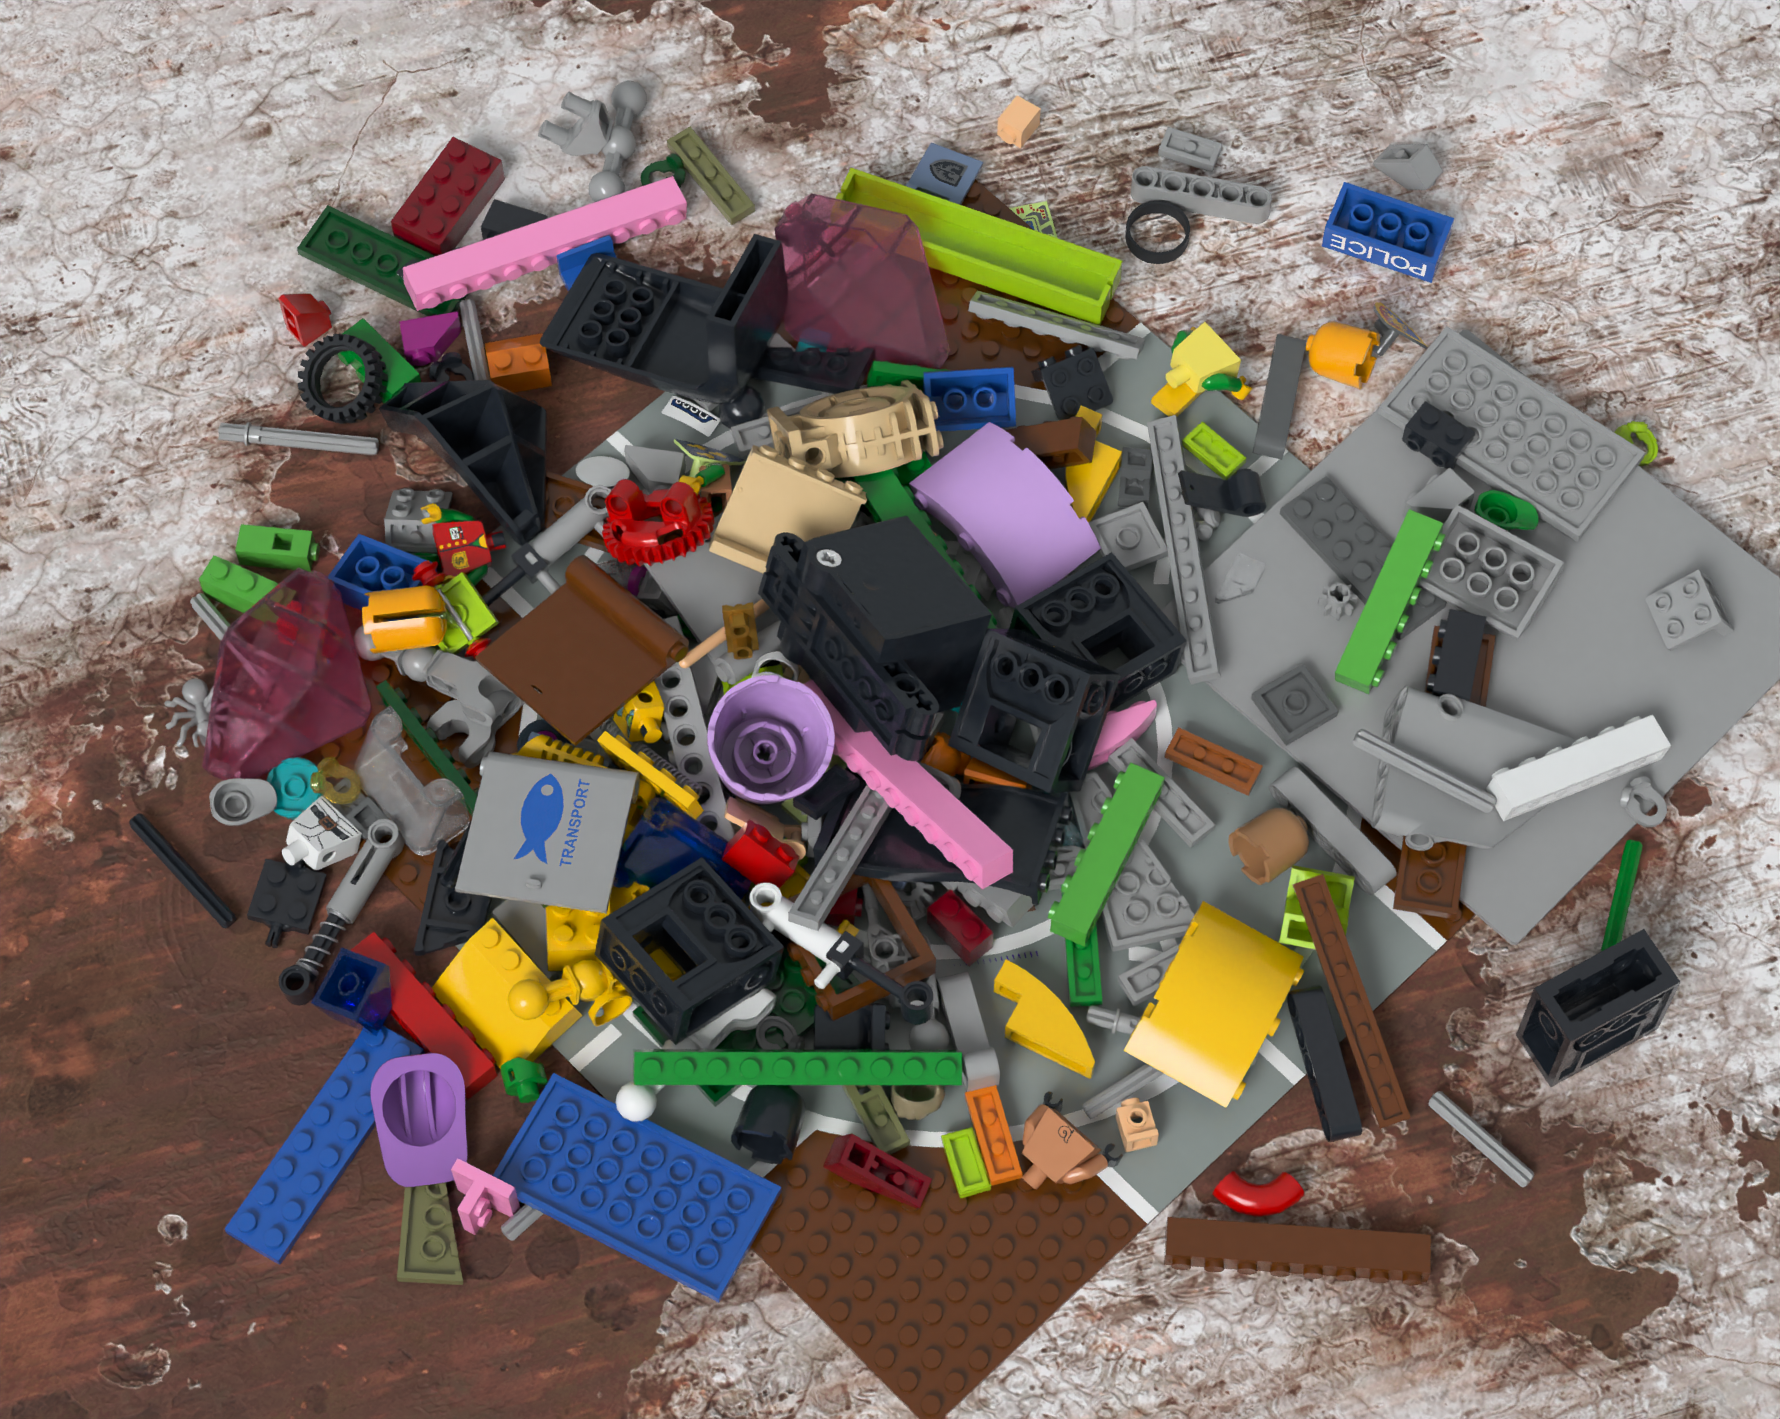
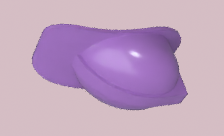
M439 1053L406 1055L386 1061L379 1067L373 1077L370 1097L384 1167L393 1181L404 1187H417L453 1181L454 1177L451 1169L457 1158L467 1162L468 1156L465 1084L459 1068L450 1058Z

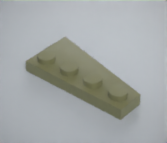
M446 1183L405 1187L397 1281L463 1285Z

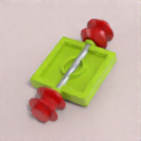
M429 560L422 562L413 570L415 574L412 580H420L422 586L434 587L445 602L446 612L418 617H441L442 619H447V631L443 641L438 646L443 652H449L454 655L469 646L465 657H473L475 659L491 643L490 638L479 639V637L499 623L465 573L461 572L443 586L446 574H438L435 569L438 566V562L430 563Z

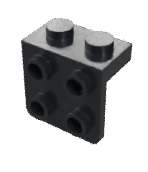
M1077 345L1065 350V357L1055 360V357L1052 356L1039 361V368L1031 371L1035 382H1044L1058 420H1065L1076 416L1080 406L1097 411L1113 402V396L1094 348L1082 349L1081 345Z
M871 1003L835 1021L831 1019L827 1010L823 1011L822 1007L819 1008L818 1004L815 1005L814 1049L890 1050L889 1044L885 1043V1030L890 1028V1013L886 1011V1005Z

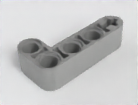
M966 971L937 978V990L953 1048L962 1052V1080L966 1092L994 1085L999 1087L1000 1070L994 1048L989 1046L969 973Z

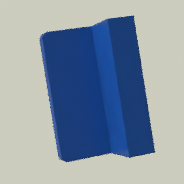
M610 235L556 256L559 275L568 292L591 254L601 253L617 258Z

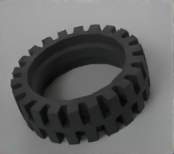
M333 334V337H323V342L317 341L313 344L315 350L308 349L305 353L309 357L308 361L304 359L301 361L300 365L305 367L304 371H298V378L303 380V382L298 383V389L304 392L300 394L302 400L307 402L306 407L313 411L315 415L331 422L352 424L356 423L357 419L363 420L367 418L366 412L373 413L376 410L373 404H380L383 399L379 396V393L386 392L387 387L382 385V381H388V374L383 372V370L387 369L385 362L381 361L383 357L376 351L373 345L355 336ZM339 352H355L362 359L365 366V381L362 390L355 400L343 407L330 406L324 400L321 393L320 378L324 366Z

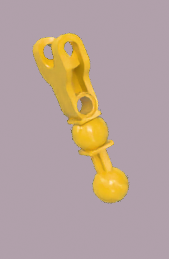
M660 948L649 954L672 981L683 976L677 966ZM597 957L596 961L591 959L581 960L574 964L571 969L569 965L564 966L561 979L543 985L532 979L521 980L513 985L507 1000L510 1010L516 1017L532 1020L541 1016L550 1002L569 996L572 1004L577 1005L579 998L592 1000L602 995L604 991L610 994L613 991L625 990V988Z

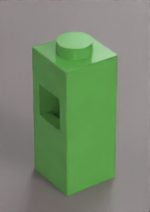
M241 524L235 551L240 565L311 572L313 561H318L320 546L319 543L315 542L312 531Z

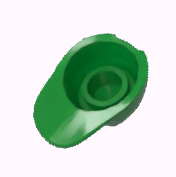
M1489 490L1481 493L1478 496L1474 509V514L1508 532L1513 529L1534 530L1538 526L1539 518L1535 507L1525 500L1504 492Z

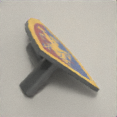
M1381 302L1374 304L1373 309L1379 317L1374 323V327L1382 335L1380 345L1373 348L1375 353L1383 356L1399 334L1419 346L1427 348L1422 339L1395 313Z

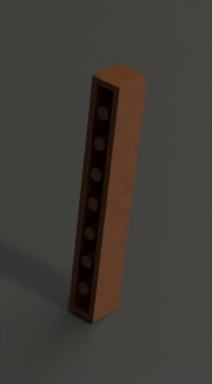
M1167 1217L1164 1265H1171L1176 1270L1204 1267V1270L1208 1272H1222L1224 1269H1235L1238 1273L1246 1275L1255 1274L1257 1271H1265L1277 1277H1286L1290 1273L1303 1274V1277L1308 1279H1320L1323 1275L1336 1276V1279L1340 1281L1368 1278L1370 1282L1379 1284L1387 1283L1389 1280L1402 1281L1405 1285L1417 1286L1421 1285L1422 1282H1427L1431 1273V1234Z

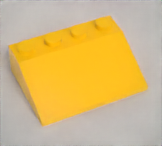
M493 918L466 942L432 987L436 993V998L442 1004L445 1003L450 1007L456 1016V1020L462 1027L466 1026L473 1033L476 1042L482 1049L486 1048L493 1055L500 1069L504 1063L517 1057L533 1062L583 1016L566 997L548 1003L544 1013L536 1019L524 1020L512 1013L507 999L509 991L514 984L527 979L538 981L542 985L552 981Z

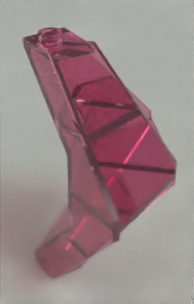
M813 193L798 202H792L783 211V217L774 228L775 238L782 241L788 286L784 321L785 329L797 342L800 341L828 352H836L837 348H849L850 352H863V348H874L875 358L873 361H888L894 364L918 365L924 368L940 369L951 351L921 236L915 223L906 214Z
M297 568L227 628L219 645L202 767L212 776L221 780L236 778L255 779L271 771L287 758L300 757L365 725L372 711L371 701L341 592L334 585V581L326 575L315 570L308 572Z

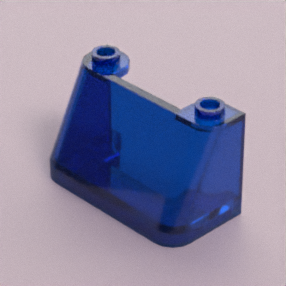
M655 797L649 802L622 843L613 885L618 888H628L636 882L639 885H646L651 889L701 857L740 899L746 894L752 881L722 860L729 841L670 802Z

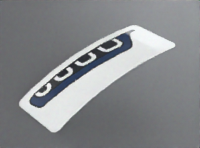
M672 396L662 411V414L687 424L707 437L712 434L720 422V418L677 396Z

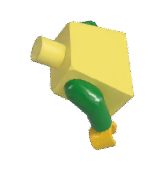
M1206 322L1202 323L1197 329L1192 327L1191 330H1181L1177 333L1171 348L1172 359L1170 365L1172 370L1166 373V380L1172 388H1177L1186 383L1195 393H1201L1205 390H1228L1238 399L1243 400L1251 392L1252 387L1245 385L1246 378L1244 376L1237 378L1241 359Z

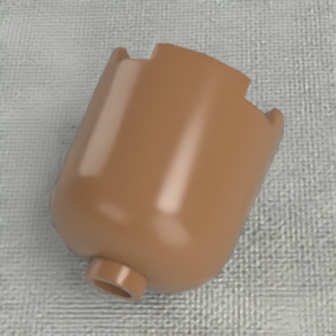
M1272 808L1238 827L1229 835L1228 843L1232 856L1234 857L1238 854L1245 865L1241 868L1242 872L1251 881L1262 885L1277 878L1292 867V865L1300 861L1307 853L1309 848L1308 828L1300 816H1296L1285 808Z

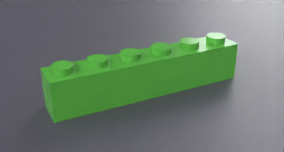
M1410 509L1408 510L1336 668L1335 681L1366 694H1370L1373 686L1379 687L1385 672L1381 669L1384 660H1391L1397 643L1393 642L1397 632L1403 633L1408 623L1409 616L1405 615L1410 604L1416 605L1422 590L1418 588L1422 577L1427 579L1432 570L1434 562L1430 560L1434 550L1438 552L1441 550L1446 535L1442 533V522Z
M1131 762L1126 772H1119L1113 786L1117 790L1113 798L1109 796L1106 798L1100 814H1103L1100 823L1094 822L1087 837L1090 843L1086 850L1080 849L1074 863L1077 869L1073 876L1067 875L1062 885L1061 892L1064 895L1060 903L1054 901L1047 917L1051 919L1050 932L1085 947L1163 791L1165 777Z

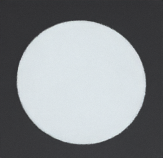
M595 456L581 461L576 467V474L579 479L587 484L611 487L615 486L620 480L628 479L630 470L625 463L618 459Z

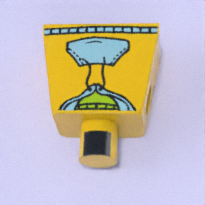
M655 681L650 683L611 716L625 738L630 742L645 740L646 743H655L662 736L660 726L664 703Z

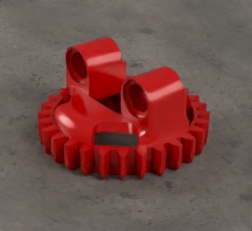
M623 479L616 483L605 499L609 515L606 518L607 523L603 524L604 530L602 531L605 547L611 553L612 558H617L621 563L626 561L628 565H632L635 562L639 567L644 563L652 566L654 563L660 562L663 565L664 561H675V558L679 556L686 557L688 551L695 552L696 546H703L704 540L709 539L710 533L714 530L713 525L715 521L710 502H707L706 497L701 498L700 494L697 495L690 485L683 482L674 483L670 489L653 490L650 495L643 494L642 489H639L634 482ZM658 515H662L663 522L643 521ZM676 529H682V537H677L659 545L657 540L659 536Z

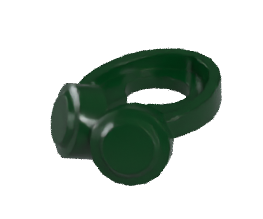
M671 153L666 157V160L656 161L648 165L642 171L640 178L642 186L653 183L649 179L653 172H671L674 174L672 176L680 188L684 183L686 173L680 157Z

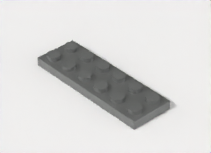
M1325 476L1280 509V515L1346 585H1352L1351 590L1366 605L1392 544L1342 491ZM1421 588L1422 590L1416 605L1410 604L1405 614L1409 616L1403 633L1397 632L1395 637L1399 641L1444 609L1447 602Z

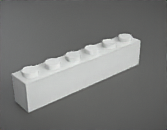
M1653 715L1642 719L1640 716H1636L1628 720L1622 727L1617 729L1614 726L1608 727L1591 739L1587 736L1582 737L1568 748L1556 747L1546 753L1545 757L1537 760L1535 757L1528 758L1521 762L1518 767L1511 770L1508 767L1502 768L1492 775L1493 779L1485 790L1487 793L1495 796V807L1502 820L1506 821L1659 761L1671 745Z

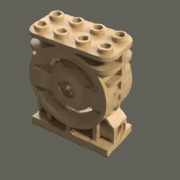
M908 380L901 381V386L887 384L830 395L806 405L800 410V414L787 416L778 406L767 409L774 449L778 451L777 455L788 460L790 457L798 458L807 464V468L814 471L818 469L826 470L832 473L835 478L872 474L901 466L912 460H921L922 453L925 450L932 457L938 456L939 449L944 447L941 432L939 430L936 431L934 420L938 419L935 402H930L929 397L924 395L921 390L916 388L915 384Z

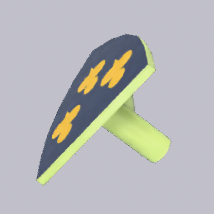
M674 439V443L691 459H694L689 477L695 478V475L699 473V467L707 466L713 462L727 465H743L746 462L744 459L717 449Z

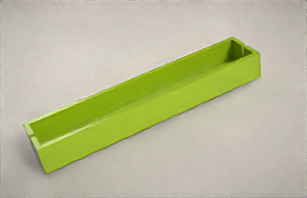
M850 168L841 186V193L838 192L828 213L829 232L1099 326L1121 280L1122 260L854 168Z

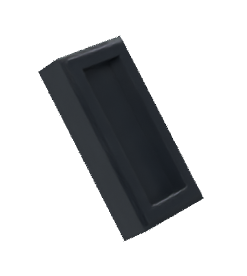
M836 764L825 772L813 787L803 794L794 797L793 806L814 820H818L860 786L859 778Z

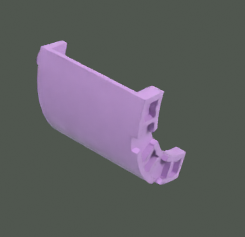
M989 422L911 481L909 486L915 497L914 504L920 510H925L933 515L957 536L959 544L966 551H970L990 578L997 590L996 596L1004 606H1010L1015 609L1017 605L1058 583L1100 550L1101 547L1086 518H1078L1070 506L1074 502L1073 498L1046 465L1028 448L1022 451L1013 443L1015 439L1011 434Z

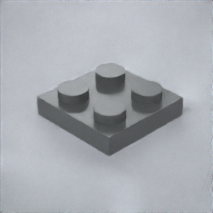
M1304 664L1253 692L1251 696L1252 701L1286 746L1338 715L1337 708Z

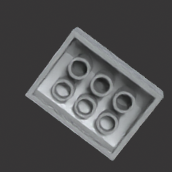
M1456 504L1443 525L1442 533L1446 535L1442 548L1439 552L1434 550L1430 560L1434 562L1432 570L1427 579L1422 577L1418 586L1467 613L1486 616L1485 623L1518 640L1560 578L1564 562Z

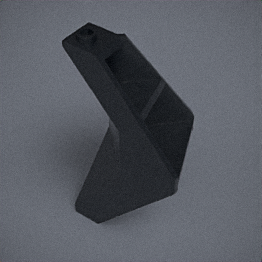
M491 380L404 383L403 388L379 408L388 427L392 431L416 435L457 471L521 547L526 542L529 543L545 529L547 412L535 400H529L493 383Z

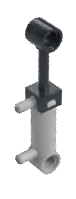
M603 485L593 486L586 492L583 499L530 544L526 542L512 554L513 563L517 567L482 596L487 606L489 607L524 576L532 584L539 579L551 594L558 590L561 586L550 575L548 567L592 529L595 528L603 537V524H606L605 520L609 517L606 507L603 509L594 508L592 502L598 497L606 498L611 489Z

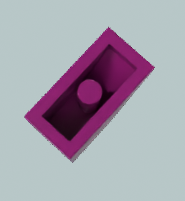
M458 312L399 321L406 361L411 366H424L437 361L461 333Z

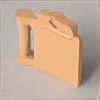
M732 797L728 798L724 815L727 820L741 827L749 819L756 824L764 826L778 841L790 845L796 854L800 856L799 860L803 859L806 853V846L804 845L805 841H801L800 825H785L779 822L778 817L765 811L758 805L744 801L739 797H735V799Z

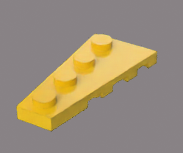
M604 731L597 739L615 766L620 769L624 767L627 771L638 772L640 779L650 784L655 793L659 795L664 791L663 796L690 817L696 820L704 811L697 801L700 796L687 785L681 788L675 783L677 779L666 769L662 768L658 771L653 767L654 762L641 751L636 754L630 750L631 744L622 736L617 734L614 738Z

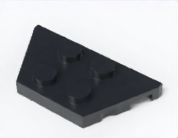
M439 840L414 948L415 955L417 956L466 943L487 923L492 897L456 892L455 888L449 889L440 884V876L455 851L444 840Z

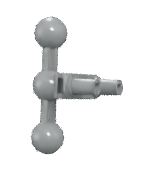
M627 80L615 86L611 95L612 105L617 111L614 126H612L614 120L610 119L603 102L599 100L589 101L569 91L562 101L561 108L580 116V119L568 130L548 120H545L540 127L538 137L559 145L562 152L571 156L597 155L602 150L606 156L603 170L594 175L589 183V195L594 202L625 192V184L619 173L622 161L631 157L636 148V139L630 131L633 117L641 113L647 104V94L644 88L637 82Z

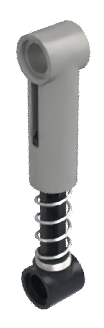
M379 819L369 827L368 839L326 906L328 914L326 921L320 923L321 929L318 934L313 935L312 944L305 947L306 954L304 957L298 959L295 965L284 969L278 979L279 987L291 1004L297 1006L305 1005L314 998L316 993L315 983L318 980L317 975H319L318 969L320 966L323 967L322 962L326 955H331L329 950L334 942H338L336 939L340 932L346 930L344 928L345 924L354 923L392 858L402 852L404 840L393 821ZM393 835L389 842L379 843L383 836ZM304 981L300 989L290 990L295 982Z

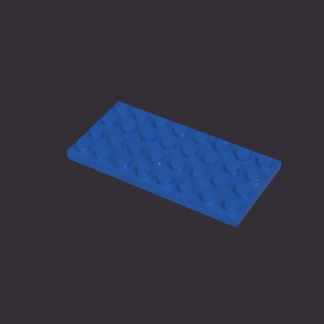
M555 1073L551 1076L492 1175L514 1186L520 1202L718 1303L721 1301L782 1192V1187L647 1119L632 1122L623 1118L617 1110L615 1103Z

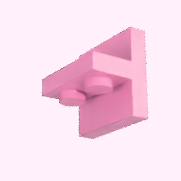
M457 1158L451 1171L458 1191L466 1194L457 1209L464 1230L476 1235L480 1227L485 1228L492 1216L493 1211L491 1208L509 1217H512L521 1208L514 1186Z

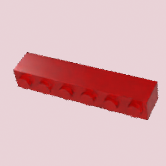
M375 932L371 933L344 955L349 969L416 1044L424 1049L425 1054L439 1053L445 1055L457 1065L465 1084V1098L469 1100L497 1077L494 1066L497 1063L495 1058L486 1048L480 1050L474 1043L476 1041L475 1036L466 1026L459 1027L454 1021L456 1019L454 1012L447 1004L444 1003L441 1006L434 999L436 993L426 981L420 983L414 977L416 971L406 959L400 961L396 957L395 953L397 951L386 937L381 940Z

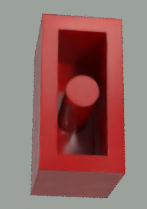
M749 819L727 843L722 860L756 885L771 883L780 888L795 872L800 856L796 854L790 845L781 843L774 838L767 828Z

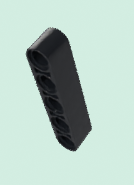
M1320 985L1289 991L1287 994V1004L1325 1138L1328 1142H1334L1361 1136L1362 1124L1325 993Z

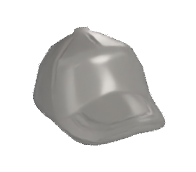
M236 778L224 780L212 789L209 796L213 817L229 826L247 824L271 813L277 806V794L274 787L268 781L262 779Z

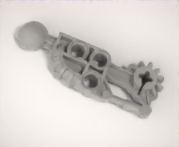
M907 882L904 889L894 888L914 922L926 915L925 907L933 904L931 896L935 894V888L929 884L930 882ZM869 884L861 886L865 909L868 912L869 919L867 935L872 966L885 973L913 960L900 936L890 933L879 925L877 898ZM909 891L911 895L906 896L905 892ZM921 933L931 949L928 937L925 934ZM881 952L892 954L887 959H881L877 955ZM935 974L926 977L928 981L925 982L933 991V1015L926 1023L915 1025L909 1034V1044L912 1050H946L949 1045L948 1031L935 1017V1014H939V1000ZM890 994L883 998L889 1000V1005L892 1008H901V1004L898 1002L899 999L894 995ZM915 1000L911 1002V1004L915 1006H919L924 1003L920 1000Z

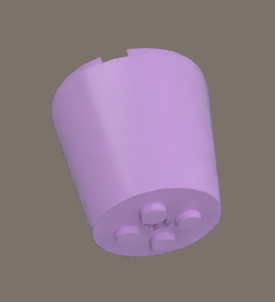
M776 675L753 677L740 682L727 691L714 708L707 731L709 755L721 781L733 795L756 805H769L788 800L803 794L813 787L828 768L835 743L833 722L822 700L804 684ZM760 750L764 754L766 752L770 754L768 761L760 760L757 757Z

